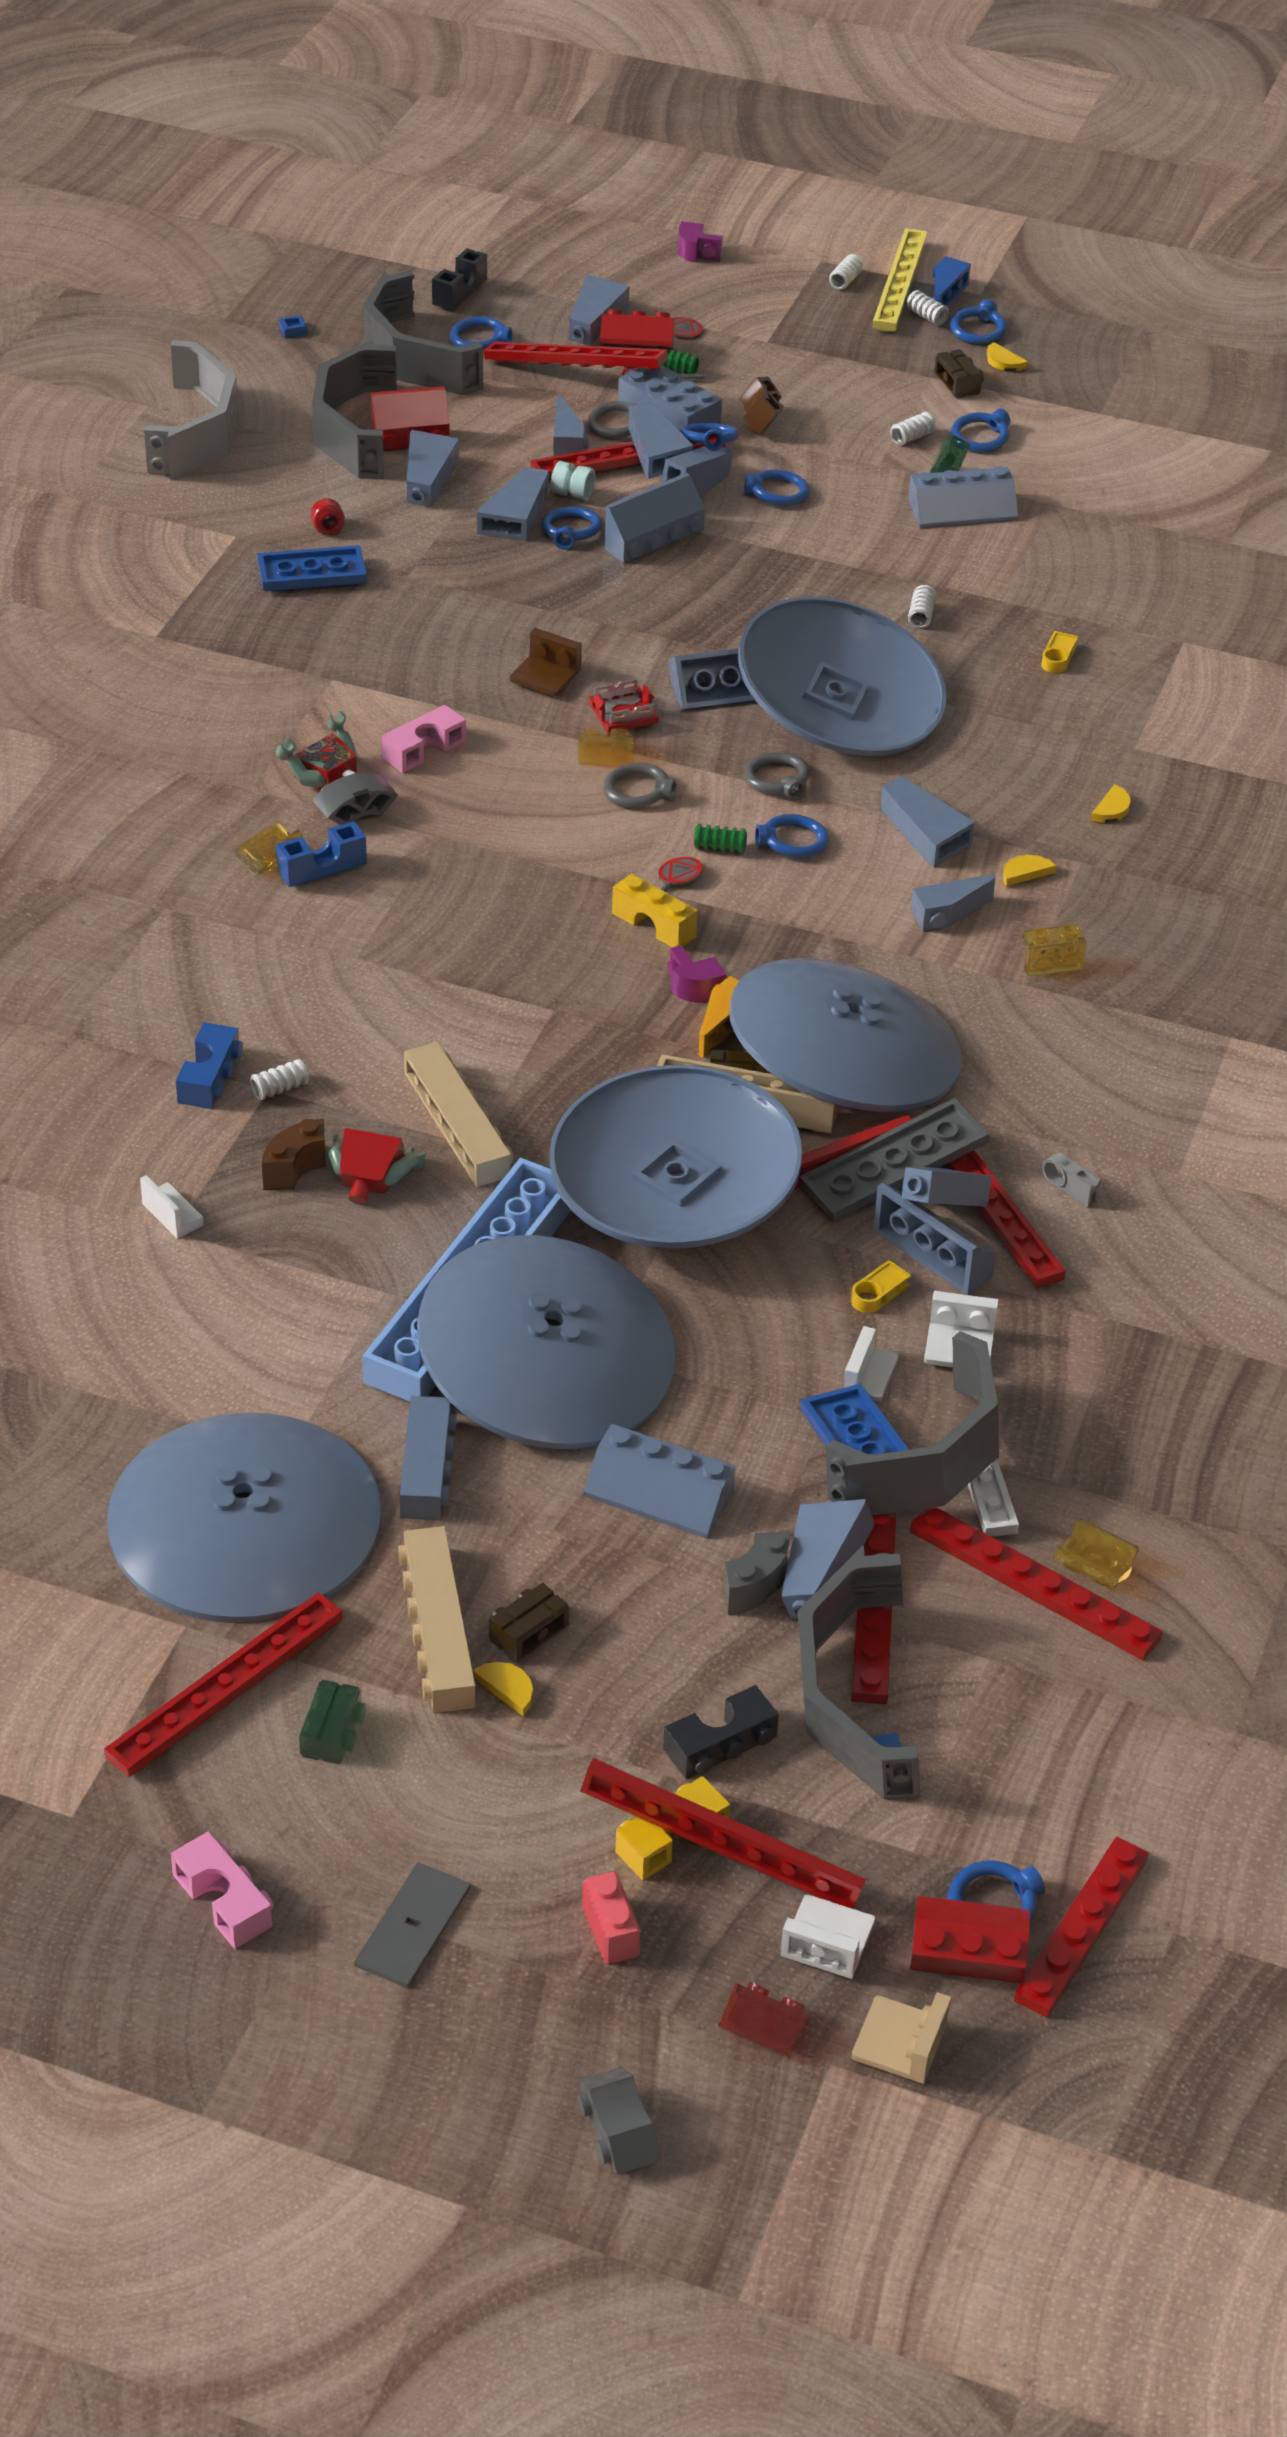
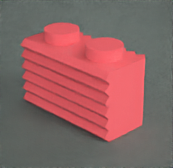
M613 1871L586 1878L583 1881L582 1910H585L584 1915L587 1916L589 1927L592 1928L591 1933L594 1934L596 1945L599 1946L603 1963L609 1965L639 1956L641 1930L618 1873Z

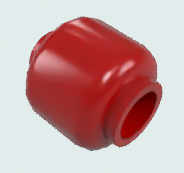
M323 498L315 502L311 508L310 517L314 528L319 533L330 536L341 531L345 523V515L337 501L331 498Z

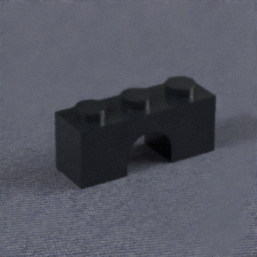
M466 248L455 258L454 272L443 269L432 278V305L453 311L487 280V254Z
M754 1685L725 1699L724 1722L727 1724L725 1726H708L699 1719L696 1713L665 1726L663 1750L684 1778L687 1779L693 1775L705 1773L723 1761L735 1759L743 1752L755 1746L769 1743L773 1738L777 1737L779 1714L757 1685Z

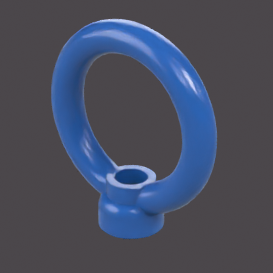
M985 299L981 301L978 307H968L958 311L952 317L950 326L954 335L960 340L975 345H987L999 341L1005 335L1007 324L1005 319L997 312L996 303ZM978 316L984 322L994 321L997 325V330L988 335H973L964 331L960 327V322L965 318Z
M486 316L462 320L450 331V340L456 347L477 343L465 341L459 337L462 331L475 326H488L495 329L492 338L479 342L483 346V350L493 342H512L513 338L511 327H505L501 321Z
M1001 408L992 414L982 412L966 414L954 422L951 428V436L959 447L967 451L977 453L992 452L1004 446L1010 436L1008 426L1011 419L1009 414ZM983 422L988 423L992 430H999L1000 435L993 441L977 443L964 438L961 434V429L971 423Z
M694 423L685 425L680 429V432L688 441L704 443L711 451L719 450L724 443L733 442L739 437V431L736 428L717 423ZM716 434V441L709 442V435Z
M765 470L756 475L746 474L744 494H754L759 499L773 505H797L805 501L810 493L809 485L802 477L785 470ZM767 480L788 481L796 485L800 492L791 496L775 495L765 491L762 488V482Z
M562 507L548 512L543 517L541 526L547 535L554 538V543L558 548L569 549L574 541L588 539L596 535L601 530L602 520L597 513L586 508ZM580 517L589 520L592 525L588 528L574 531L569 526H563L558 529L551 523L559 518Z
M784 814L773 817L765 825H756L755 843L756 847L769 846L772 850L785 856L807 858L818 855L826 849L829 843V835L824 826L812 818L797 814ZM785 825L805 827L817 835L818 841L813 845L804 847L787 845L776 838V829Z
M995 1860L970 1864L962 1869L953 1879L949 1887L948 1899L963 1901L965 1888L978 1877L996 1875L1008 1879L1012 1882L1018 1897L1022 1899L1021 1908L1030 1909L1029 1924L1036 1913L1037 1896L1045 1893L1042 1877L1034 1866L1021 1871L1011 1864Z

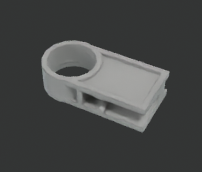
M1055 1153L1043 1162V1174L1052 1185L1087 1208L1090 1205L1091 1199L1094 1202L1097 1201L1100 1178L1062 1153ZM1056 1166L1061 1170L1062 1174L1058 1172Z

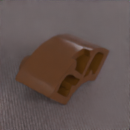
M768 376L756 377L739 398L746 411L743 418L748 423V428L757 435L763 434L784 408V405L779 402L782 396Z
M324 1119L302 1120L300 1123L281 1131L269 1142L262 1157L263 1190L295 1189L298 1179L303 1174L313 1169L326 1167Z

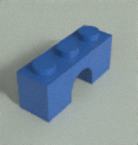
M352 821L329 828L326 844L316 851H312L303 837L276 844L277 872L288 887H292L367 864L366 836L358 825Z
M203 1022L194 1041L196 1063L185 1061L176 1079L177 1103L213 1109L217 1099L222 1098L224 1094L226 1079L232 1077L235 1060L240 1059L242 1055L243 1042L239 1041L238 1028Z

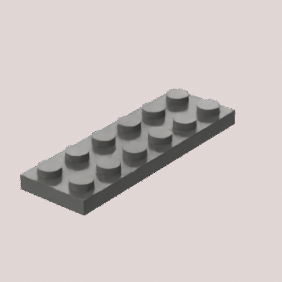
M953 1098L799 1176L800 1185L830 1219L835 1222L876 1201L879 1184L884 1183L896 1189L903 1187L905 1167L940 1168L989 1143L990 1136L986 1129L957 1099Z

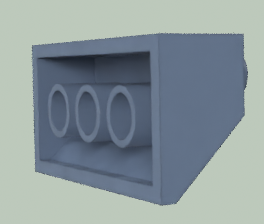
M1008 467L973 468L965 471L948 470L940 473L923 472L910 475L908 501L919 528L1018 520L1015 484Z
M688 473L682 474L606 505L605 550L622 563H626L704 530L705 507L691 476Z
M738 648L674 656L668 662L672 688L681 710L756 701L743 681L738 662Z
M884 1183L878 1185L874 1220L875 1233L966 1295H969L993 1277L995 1254L987 1247L982 1246L963 1231L958 1230L945 1221L941 1216L921 1205L918 1201L901 1199V1190Z
M611 1424L597 1447L583 1496L708 1539L734 1493L735 1465Z

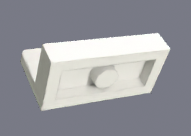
M147 1175L140 1178L142 1204L177 1239L204 1226L203 1216L169 1182L158 1187Z
M863 1326L845 1369L844 1388L861 1383L873 1401L880 1402L889 1384L899 1355L895 1352L874 1347L876 1329Z

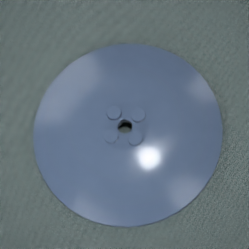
M809 596L782 600L758 612L746 626L739 643L738 662L743 681L756 702L784 728L821 747L861 756L896 754L912 749L924 742L936 730L942 719L946 706V688L935 660L911 633L888 617L864 606L827 597Z
M792 958L772 961L760 965L745 974L735 986L729 1003V1016L733 1030L746 1051L760 1065L792 1087L837 1105L878 1112H898L921 1108L940 1100L949 1093L955 1085L961 1070L962 1054L957 1038L948 1023L932 1006L897 982L854 965L814 958Z
M664 1065L643 1068L618 1075L595 1086L577 1099L564 1113L556 1126L550 1146L552 1179L562 1200L581 1220L606 1235L629 1243L657 1248L705 1246L737 1237L752 1230L774 1215L789 1198L797 1184L802 1163V1146L799 1131L788 1111L775 1097L760 1086L740 1076L713 1068L690 1065ZM680 1172L683 1173V1174L680 1175V1176H672V1175H670V1173H671V1174H677V1173H680Z
M517 1235L496 1238L476 1244L454 1256L439 1269L430 1281L419 1309L417 1320L419 1349L423 1362L439 1390L458 1410L477 1424L493 1433L523 1444L553 1449H578L599 1445L611 1424L634 1431L656 1412L667 1394L674 1374L676 1354L672 1329L666 1314L651 1291L633 1273L612 1258L592 1248L569 1240L538 1235ZM546 1319H554L560 1323V1326H551L547 1323Z
M234 1413L210 1417L184 1425L157 1439L139 1453L123 1471L115 1485L109 1503L107 1525L110 1545L119 1567L126 1577L149 1598L166 1608L198 1619L226 1623H250L284 1617L317 1592L329 1598L346 1586L360 1572L375 1548L381 1525V1500L374 1476L365 1461L352 1447L335 1434L307 1421L289 1416L269 1413ZM242 1492L251 1494L248 1498L236 1497L237 1494Z

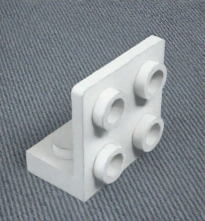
M934 1291L924 1363L953 1367L952 1337L959 1331L986 1341L991 1357L998 1299Z
M805 1895L795 1919L787 1918L783 1927L780 1956L852 1979L874 1926L875 1917L811 1895Z

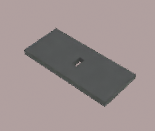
M417 1862L357 1956L354 1966L409 1988L470 1890L471 1884ZM409 1921L411 1923L419 1925V1927L417 1928L415 1926L407 1924V1922Z

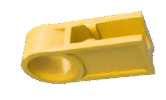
M1054 631L1043 651L1042 668L1050 673L1064 672L1077 648L1075 644L1078 636Z
M886 1261L853 1285L852 1306L863 1313L878 1311L910 1287V1283L907 1280L911 1278V1274L892 1261ZM862 1293H870L875 1295L877 1298L867 1300L859 1297L858 1295Z

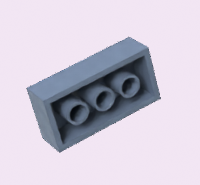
M662 365L656 370H646L645 367H639L619 377L618 401L631 402L636 405L652 402L679 431L688 424H721L722 399Z

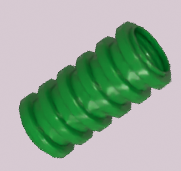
M664 349L668 352V360L662 366L671 371L675 370L676 373L681 371L682 374L697 373L699 367L698 355L694 354L691 356L690 353L684 354L683 351L677 353L676 350Z
M698 824L695 828L694 846L696 849H700V846L704 847V850H708L711 847L713 851H717L720 848L722 852L730 849L731 853L738 850L741 854L746 849L747 832L744 828L741 831H737L735 827L729 830L726 826L720 829V826L711 828V825L703 827L702 824Z

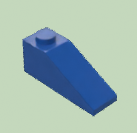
M947 256L939 264L937 263L933 269V277H935L934 300L948 306L969 285L971 263Z

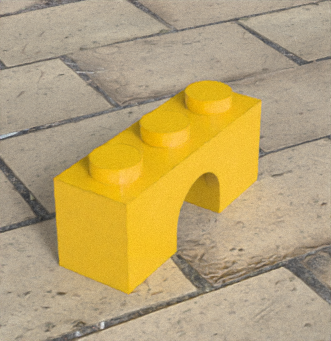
M632 873L613 886L612 914L633 926L649 916L656 927V939L671 947L679 945L683 947L696 938L697 909Z
M703 1776L692 1783H685L674 1793L729 1818L730 1803ZM638 1817L627 1819L616 1829L615 1852L643 1881L672 1863L673 1840L667 1835L672 1832Z

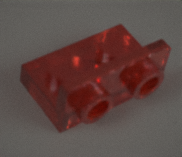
M749 1982L747 1987L736 1983L718 2027L790 2059L803 2026H808L810 2022L809 2016L803 2012L805 2006L787 1997H783L782 2002L768 1997L769 1990L755 1983Z

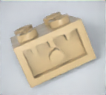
M937 1992L932 2005L925 2004L923 2010L879 1995L875 1996L853 2048L851 2058L924 2084L948 2024L951 1997Z

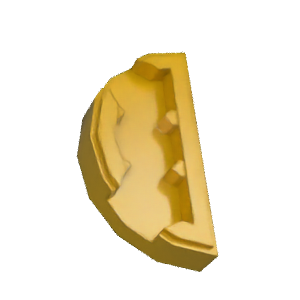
M995 342L988 346L986 353L987 361L994 368L1005 371V368H1016V372L1027 369L1028 361Z
M1114 784L1092 812L1091 821L1105 823V819L1117 818V821L1123 819L1128 815L1131 800L1129 794L1122 787Z
M1037 855L1017 856L1010 859L1004 865L1003 882L1007 887L1056 873V865L1049 859Z
M493 1662L483 1664L472 1670L474 1680L521 1716H524L531 1708L533 1686L530 1677L522 1669L510 1663Z

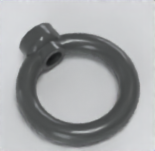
M612 401L597 406L588 416L587 423L590 430L604 438L631 436L628 426L617 429L605 428L599 425L597 420L608 412H629V407L636 404L626 401Z
M782 752L760 755L751 760L744 771L745 780L753 789L768 794L784 793L792 801H797L804 796L807 789L805 783L810 776L809 766L802 758ZM773 763L789 764L799 771L797 777L787 776L783 779L782 783L764 782L755 776V772L759 768Z
M629 763L611 771L604 781L603 789L607 798L613 803L627 808H640L652 805L661 799L673 801L676 795L677 782L676 779L668 778L661 768L653 764ZM630 774H647L657 779L654 791L639 797L622 795L615 790L614 786L619 779Z

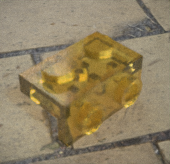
M584 729V733H578L579 764L633 763V734H627L628 729H611V734H600V729Z
M275 822L237 846L235 855L259 876L263 872L271 871L277 867L276 844L302 837L303 833L300 830H296L290 834L282 825Z
M1078 924L1023 931V939L1027 945L1024 966L1027 976L1083 969L1087 941Z
M1080 1518L1075 1522L1071 1537L1057 1546L1053 1558L1062 1562L1063 1566L1071 1571L1082 1572L1092 1577L1094 1582L1101 1586L1114 1588L1129 1577L1139 1547Z

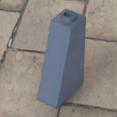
M589 274L586 275L569 318V340L590 346L601 334L602 314H608V309L622 310L623 313L629 308L630 286Z
M652 402L629 407L628 429L648 479L663 474L665 459L693 450V445Z
M411 430L407 469V503L427 507L433 505L459 461V438Z
M704 446L665 459L661 483L688 473L701 498L729 476L734 451L724 447L711 451Z
M527 467L519 471L478 509L477 534L527 541L549 492V471Z
M903 776L882 787L881 810L931 866L939 865L972 845L975 822Z
M905 1167L901 1199L925 1203L988 1207L992 1176L943 1168Z
M866 1499L800 1504L781 1596L791 1620L798 1619V1610L865 1544L874 1527V1520Z

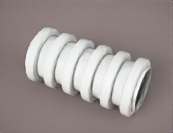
M855 254L848 255L830 274V284L837 290L845 289L863 270L862 259Z
M919 290L912 292L907 299V308L936 326L944 324L948 318L949 309L947 306Z
M923 412L898 424H894L891 427L892 439L897 445L901 446L933 433L936 428L935 419L929 412Z
M920 585L914 590L908 614V621L913 627L925 628L931 622L936 600V592L931 586Z
M296 1059L293 1063L287 1062L285 1067L279 1065L276 1069L270 1068L268 1073L262 1071L259 1075L253 1074L250 1085L255 1097L262 1101L265 1100L266 1096L273 1097L275 1093L282 1094L283 1090L290 1091L292 1087L298 1088L300 1084L307 1085L309 1073L306 1065L300 1059Z

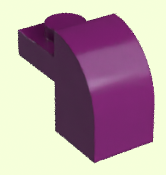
M681 221L678 229L679 256L696 263L698 258L721 261L723 236L704 234V224Z
M682 945L670 948V960L667 962V968L671 976L672 993L680 999L689 1002H708L713 988L727 979V974L717 959L712 957L693 962Z

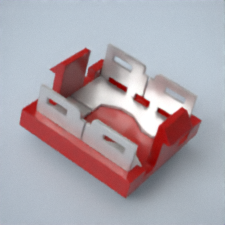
M638 679L619 682L616 687L613 684L595 687L594 696H589V705L608 734L659 723V716L654 711V704H652V699L655 697L645 684L642 685V690L637 686ZM633 683V685L624 687L626 684ZM607 689V691L598 692V690Z

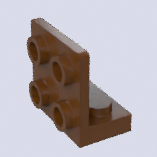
M534 628L530 632V655L510 675V682L546 695L557 696L581 671L582 643Z

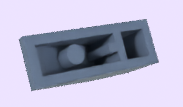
M557 397L553 456L588 449L589 434H584V423L562 397Z
M994 874L913 888L911 912L923 932L950 927L993 900L996 877Z

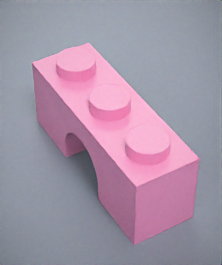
M446 705L432 710L382 735V759L401 773H404L424 763V746H436L446 752L466 742V719Z
M209 1831L171 1853L173 1876L193 1900L211 1891L224 1893L222 1897L212 1902L214 1925L234 1949L273 1927L271 1910L274 1909V1905L270 1896L265 1890L259 1891L256 1888L248 1870L243 1865L238 1867L233 1861L226 1844L222 1841L217 1842Z

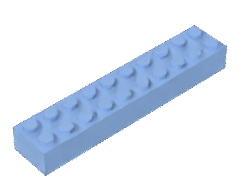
M519 1158L363 1354L364 1384L409 1402L411 1396L428 1397L437 1385L432 1380L423 1362L417 1338L419 1309L430 1281L450 1259L476 1244L496 1238L517 1235L551 1237L571 1210L556 1190L550 1168Z

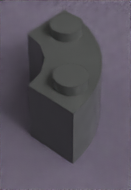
M355 773L325 785L314 797L313 801L328 819L342 825L366 815L382 816L398 794L382 776L373 773Z
M789 1531L755 1533L754 1544L748 1553L738 1559L725 1562L723 1590L728 1615L744 1613L766 1603L768 1596L777 1588H781L785 1580L788 1564Z
M622 2066L579 2080L582 2093L577 2094L578 2107L583 2117L589 2116L598 2140L596 2141V2150L602 2165L609 2163L610 2167L618 2175L662 2161L653 2122L642 2105L634 2076Z

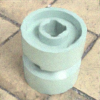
M557 462L551 478L552 493L563 496L571 493V497L587 501L593 492L595 470L585 466L575 468L574 464L568 462Z

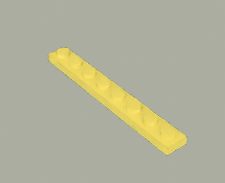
M905 228L873 319L872 329H879L883 332H896L927 241L928 231Z

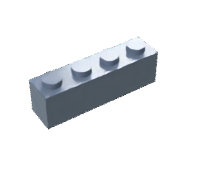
M411 1396L400 1488V1518L441 1520L442 1506H449L450 1486L444 1485L445 1481H451L452 1461H447V1456H454L455 1437L449 1435L450 1431L456 1432L457 1412L451 1411V1402L446 1397Z

